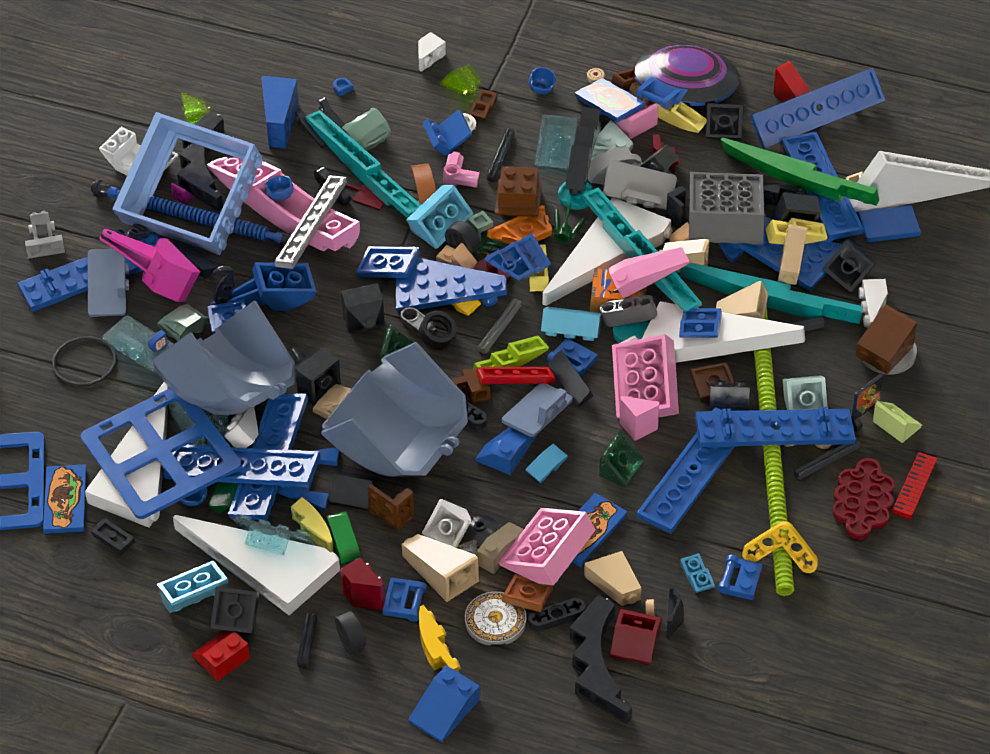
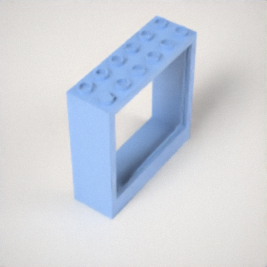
M156 112L112 210L123 223L129 225L141 224L150 232H155L164 237L220 255L222 250L226 248L229 234L234 230L236 217L238 218L241 214V206L243 201L247 200L250 185H253L256 178V171L262 165V156L252 143ZM178 138L243 159V163L210 238L143 216Z

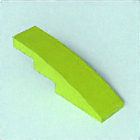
M539 336L508 343L506 350L491 353L490 359L474 363L473 370H477V367H520L546 352L549 347Z

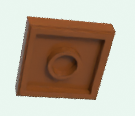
M514 574L502 596V602L541 612L553 590V585L538 584L521 575Z

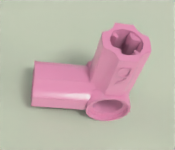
M453 152L448 155L447 163L444 167L443 184L454 185L455 187L458 185L477 187L479 172L461 169L464 157L459 152Z

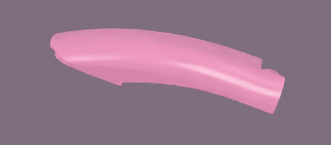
M224 157L208 163L207 168L231 190L243 159H228ZM262 162L260 169L256 171L255 181L248 190L247 200L243 202L288 234H292L314 198L292 182L294 190L291 197L284 201L270 199L266 192V181L275 176L285 175L281 173V169ZM330 209L309 242V245L321 251H325L328 248L336 251L342 246L351 248L359 236L360 223L353 218Z

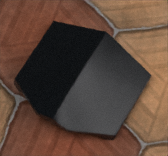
M669 587L666 637H671L684 621L683 602L680 594L673 587Z

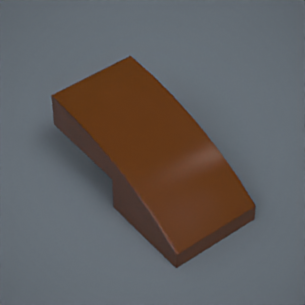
M481 89L477 100L474 99L469 115L486 120L495 105L498 94Z

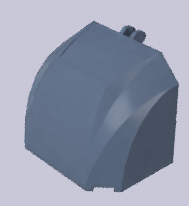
M253 301L219 327L215 328L214 331L216 333L207 339L202 340L199 338L196 340L191 332L153 359L151 363L165 384L177 396L215 415L241 413L268 398L276 399L278 396L286 393L287 388L294 384V360L256 301Z
M415 342L381 359L383 363L373 372L368 370L322 424L324 430L321 431V434L353 461L379 475L389 477L427 475L442 454L449 456L453 453V448L459 445V439L456 437L468 423L464 393L420 345Z

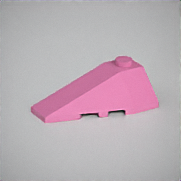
M683 247L625 259L610 267L609 272L616 288L622 297L626 298L686 266L690 261Z

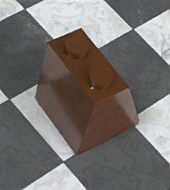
M885 304L857 343L856 357L874 366L877 370L888 374L913 348L917 322Z

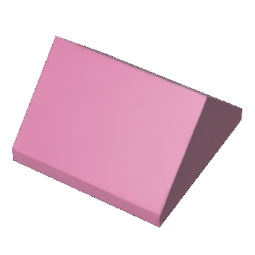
M658 105L645 106L644 109L620 122L614 121V123L629 139H632L657 125Z
M621 396L619 423L634 441L658 430L660 402Z

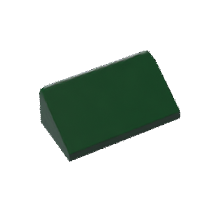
M218 482L208 507L218 514L228 509L239 483Z

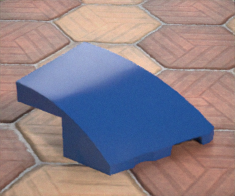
M532 233L517 242L514 241L502 250L498 249L484 258L486 262L518 281L535 275L551 266V262Z

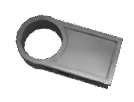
M413 307L403 309L401 311V323L419 336V326L425 315ZM407 315L416 316L412 320L405 319L404 317ZM433 321L427 325L428 331L431 334L437 330L435 328L436 323Z

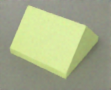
M877 401L875 404L873 422L901 443L922 426V424L893 403Z

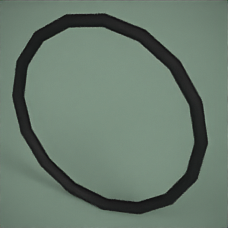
M92 336L78 337L67 341L57 349L52 358V369L56 377L65 384L76 387L92 386L102 382L112 374L117 365V354L112 345L103 339ZM93 340L104 344L110 349L113 355V364L110 370L100 379L92 382L76 383L68 381L59 375L56 369V358L69 344Z

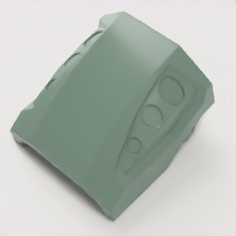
M371 108L342 127V130L366 151L376 147L379 143L384 142L387 137L391 136L387 120L376 108Z
M185 304L164 316L157 325L169 337L179 341L191 332H202L205 328V323H210L208 316H204L190 305Z

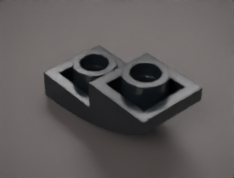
M780 184L763 186L764 203L777 205L783 192H799V186Z

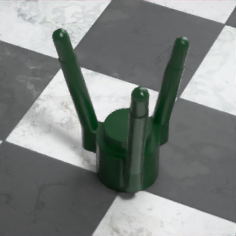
M568 204L563 224L560 226L559 210H555L554 237L562 243L573 240L576 232L585 221V217H582L572 231L571 226L567 224L571 204Z

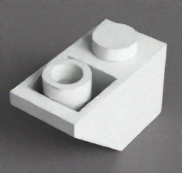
M428 33L418 41L419 70L421 72L446 55L445 41L433 33Z

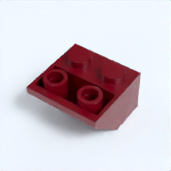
M360 557L340 569L342 594L353 607L383 610L386 599L384 593L385 583L380 576L377 577L374 574L369 563H365Z
M620 609L610 656L651 665L660 633L661 618Z

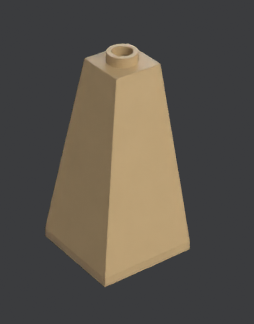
M420 534L408 538L402 544V556L446 602L479 582L478 557L474 554Z

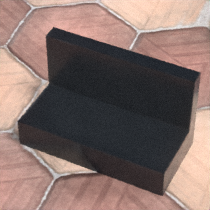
M682 186L667 194L666 218L671 220V224L676 229L683 226L686 189Z

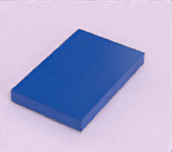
M912 205L858 212V218L864 228L863 233L866 242L915 237L921 234Z
M368 246L356 274L358 277L408 278L420 251L418 247Z

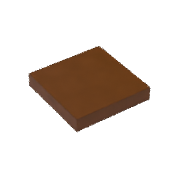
M727 362L690 369V375L700 402L710 400V383H714L715 380L734 383Z

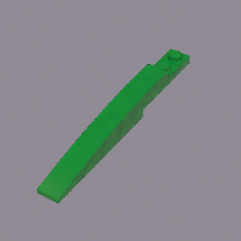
M723 137L721 139L725 153L774 178L794 186H799L801 189L840 202L843 197L875 206L880 201L877 188L818 172L816 164Z

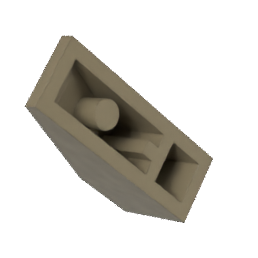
M509 522L490 535L477 550L478 566L495 574L500 567L498 562L524 529Z

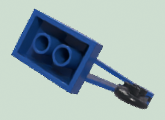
M255 262L252 269L254 278L234 289V270L229 266H220L213 271L212 275L215 276L221 271H225L227 274L218 282L213 295L214 301L211 302L210 306L244 300L246 306L256 301L258 305L267 304L273 311H291L314 299L316 294L309 264L296 263L293 269L276 267L275 263Z

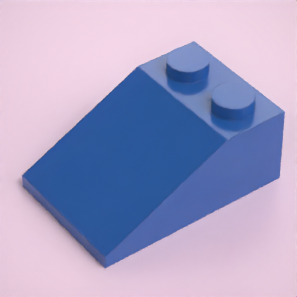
M446 665L432 680L410 715L408 722L442 743L480 700V686Z

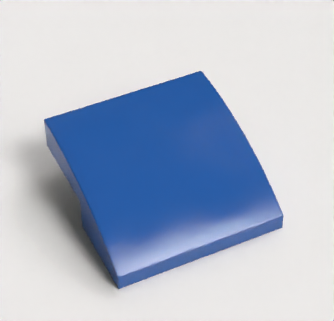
M694 308L687 313L683 311L679 338H718L722 317L721 308Z

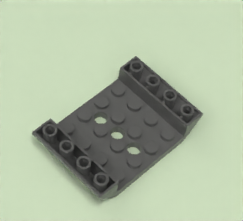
M690 172L689 240L709 239V242L763 244V175Z

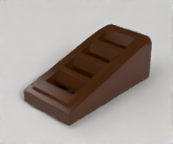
M635 68L613 74L611 81L612 84L624 91H628L641 84L636 81Z

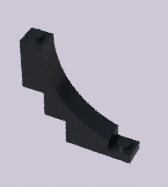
M582 107L580 126H577L575 143L571 148L565 187L567 190H570L569 193L580 195V192H585L594 146L601 131L602 123L605 121V115L600 109Z
M209 111L194 123V125L215 132L223 133L225 131L223 118L212 111ZM182 140V146L186 149L179 153L180 165L184 168L177 174L179 187L219 211L223 208L222 195L216 190L215 180L206 167V159L210 149Z
M598 595L570 627V640L580 645L573 653L572 666L583 672L575 681V694L628 724L632 719V707L626 701L621 700V688L609 674L601 651L604 633L609 623L615 617V604L611 600Z

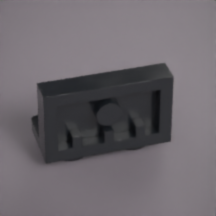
M715 380L714 383H710V409L716 407L720 410H749V384H745V381L726 383L724 380Z

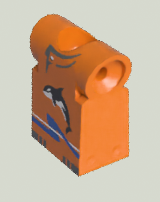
M594 268L590 312L601 313L600 307L605 302L626 298H623L616 288L609 270ZM647 287L626 298L643 296Z

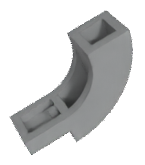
M626 147L614 148L598 155L591 161L588 180L590 183L604 184L608 162L611 160L640 166L643 162L640 156L632 154Z

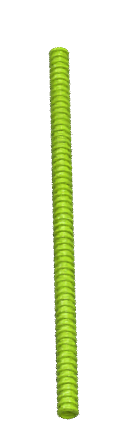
M765 309L764 320H768L767 309ZM771 349L754 350L759 410H777ZM763 445L770 528L780 522H788L780 445ZM781 529L780 533H785L788 536V529ZM780 546L773 551L776 592L779 595L786 596L794 592L792 561L788 552L783 546Z

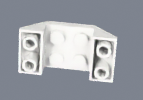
M121 127L99 150L115 170L128 175L141 145L137 144L135 133ZM172 151L165 169L178 158L177 153Z

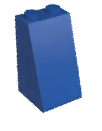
M262 76L268 145L272 148L286 149L296 117L295 112H297L299 106L297 79Z

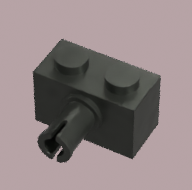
M667 144L651 155L639 167L672 174L668 169L679 157Z

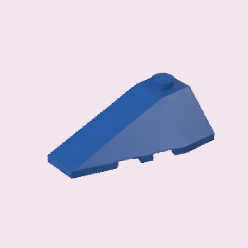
M508 427L483 447L476 457V461L511 475L536 436L530 437L512 427Z

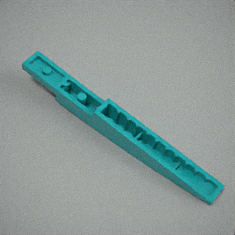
M319 110L305 116L306 121L338 158L387 206L392 204L406 218L410 217L421 206L420 203L381 170V163L322 111Z
M599 187L583 194V200L602 221V228L629 258L658 252L640 230L635 231ZM675 271L654 282L663 293L686 313L702 305V302Z
M689 263L681 268L680 276L727 295H732L756 282L762 281L768 291L767 308L809 319L825 316L860 324L863 306L791 291L790 284L695 263Z

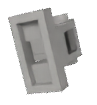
M45 210L41 211V213L33 212L30 215L32 225H28L30 236L34 235V240L25 241L28 259L65 253L62 235H52V232L56 231L54 221H50L48 212Z

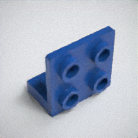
M457 110L440 125L436 122H431L429 119L422 123L433 147L445 156L472 136V132L460 110Z

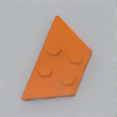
M541 205L539 217L518 216L488 230L487 237L511 244L532 233L538 242L552 235V227L549 223L548 215L545 214V207Z

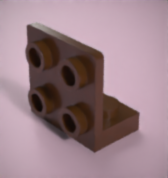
M372 484L367 486L370 512L384 520L389 527L399 531L415 517L413 492L408 488L402 493L397 494L393 500Z

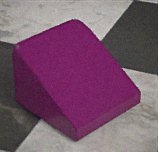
M174 183L171 184L173 198L184 204L189 203L194 198L185 189Z

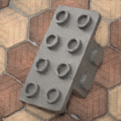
M611 160L607 166L603 193L608 197L625 200L629 204L638 203L646 208L666 210L667 194L675 190L677 177L673 174Z

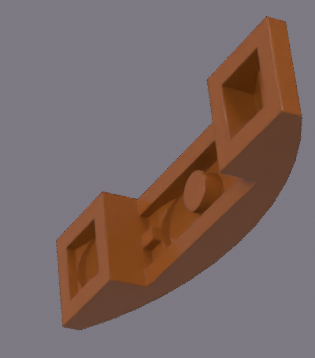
M428 163L410 166L417 189L418 201L421 205L436 192L432 171Z

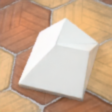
M440 499L422 534L457 548L471 522V518L467 509Z

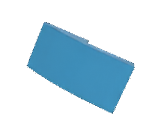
M552 444L525 470L539 483H542L553 470L556 471L568 456Z
M699 553L680 559L679 563L695 593L715 587L708 568H705Z

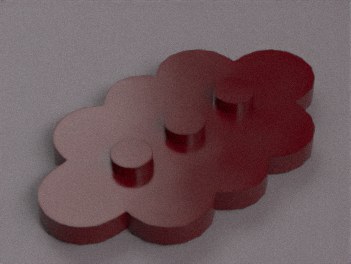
M871 458L861 459L857 462L855 469H845L840 472L838 476L839 486L834 491L836 503L833 506L832 515L836 521L846 524L845 530L848 536L856 540L866 539L870 536L872 529L884 528L889 522V510L892 509L894 502L891 495L895 487L894 480L889 475L882 474L879 462Z

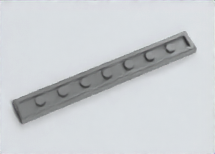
M330 175L275 260L276 267L294 268L346 185V177Z

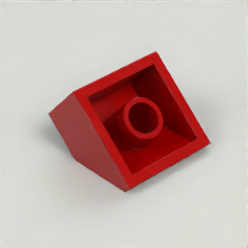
M222 631L191 653L192 657L216 681H219L250 658L248 643L235 631Z

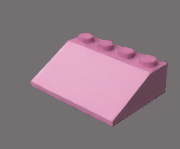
M663 334L612 345L616 418L620 419L621 396L660 402L659 417L679 414L674 340Z
M540 508L498 563L500 566L538 584L554 585L596 529L586 512Z

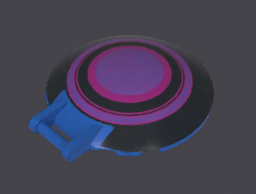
M675 44L657 47L644 53L635 65L636 81L642 84L637 89L636 96L651 100L661 105L664 109L670 108L673 104L679 105L680 102L690 103V106L705 105V102L710 101L714 103L720 102L731 96L739 83L738 70L729 59L713 50L695 45Z

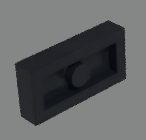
M106 518L91 530L93 537L120 555L135 543L134 537Z

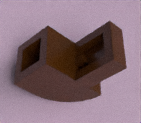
M463 369L462 376L451 379L453 383L464 394H468L472 404L490 400V385L481 384L476 374L477 370Z

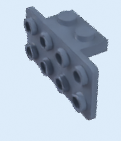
M92 249L88 251V315L91 317L124 316L126 314V290H129V279H126V274H129V263H125V257L115 249Z
M538 384L502 417V423L530 437H534L572 402L573 397L561 388L557 389L548 384Z

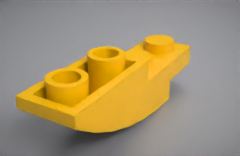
M424 605L420 606V639L429 664L434 671L439 668L443 669L447 665L459 673V662L456 658L451 657L449 649L445 644L446 632L442 625L438 626L431 611H428Z

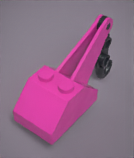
M132 224L133 227L140 229L141 232L135 228H117L113 231L109 229L103 230L100 240L144 270L142 281L153 292L176 302L186 301L200 271L167 238L159 239L155 247L140 242L141 239L148 238L150 235L149 230L141 224Z

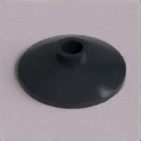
M473 515L470 517L471 522L462 540L471 547L480 548L490 535L500 529L499 524L490 516Z

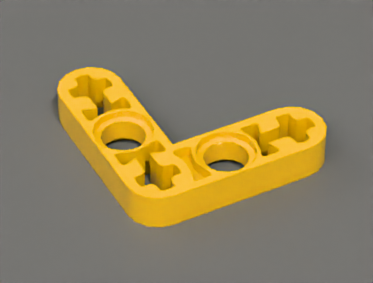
M786 521L778 523L747 543L742 552L744 560L757 562L780 546H783L803 572L812 573L818 565L817 556L793 525ZM781 529H788V536L785 533L781 534ZM771 538L774 544L772 546H765L762 540ZM798 543L802 546V550L798 552L793 551L791 545ZM759 545L760 548L756 550L755 556L753 554H748L749 549L751 551H754L755 549H757ZM805 558L808 562L813 561L812 566L809 564L805 565Z

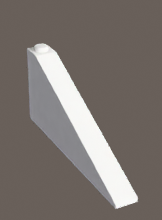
M879 151L857 182L877 188L880 200L877 206L865 204L854 199L849 200L854 210L861 212L893 208L990 188V170Z
M611 198V203L635 231L640 230L655 248L662 245L666 238H669L672 234L670 219L625 201ZM599 218L595 220L543 291V305L547 306L592 282L594 268L609 270L610 267L619 262L629 259L602 228L603 223Z
M659 302L657 306L658 314L650 321L642 338L666 334L674 340L675 362L677 363L805 342L804 326L722 312L718 338H679L683 310L676 304Z
M163 382L155 395L169 389L165 382ZM164 397L156 401V404L166 400V398ZM169 405L146 416L162 440H166ZM132 426L111 457L115 463L119 464L147 450L149 447ZM154 461L126 475L127 480L142 501H147L161 494L163 466L159 461ZM102 469L85 491L88 504L146 527H150L154 521H157L160 515V511L144 519L136 518Z
M179 515L173 517L176 531L288 615L292 614L340 571L338 556L323 547Z

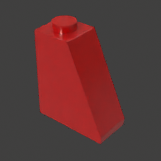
M788 61L775 69L773 94L783 103L811 92L791 62Z

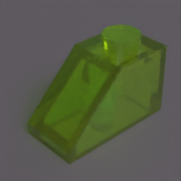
M468 64L450 72L440 83L463 95L467 92L471 94L478 89L477 85L482 80L472 66Z
M180 92L182 108L188 123L194 124L211 111L210 107H206L203 99Z

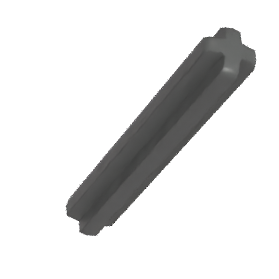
M512 299L478 345L479 352L486 354L520 309V300Z

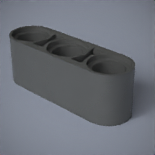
M650 295L609 301L600 307L605 325L609 327L652 320L658 314L653 298Z

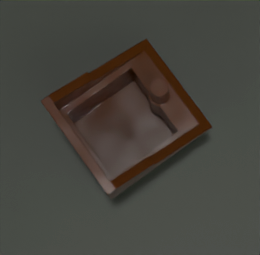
M502 166L501 178L498 180L495 215L514 216V218L518 216L539 217L542 181H539L538 168Z

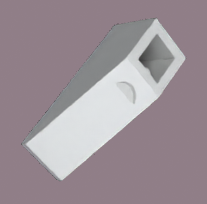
M885 279L863 280L862 287H859V299H862L861 306H863L862 313H865L863 323L867 329L886 304L888 292Z
M254 407L241 413H236L231 420L232 422L226 427L228 431L224 437L235 448H247L258 436Z

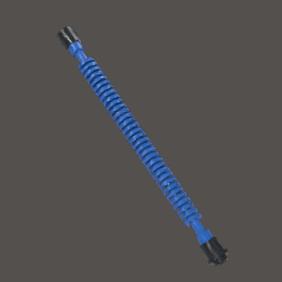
M100 179L93 182L91 186V192H93L94 197L117 198L120 193L118 188L110 186V184ZM156 196L150 198L146 207L149 210L205 224L210 227L215 226L220 215ZM238 219L234 222V230L232 232L266 241L268 238L282 246H285L292 235L285 232L273 233L269 231L268 227Z

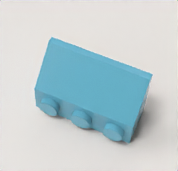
M442 185L406 221L420 238L437 249L446 241L445 232L454 222H465L474 213L454 185Z
M546 307L543 309L541 331L546 332L545 335L557 336V333L564 334L565 338H575L577 335L583 336V340L594 341V338L599 337L603 317L601 313Z
M213 560L157 585L163 604L172 613L188 605L198 603L209 596H214L216 587L227 588L228 579Z

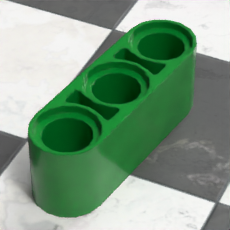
M344 511L326 516L328 529L340 564L360 558V551L347 512Z

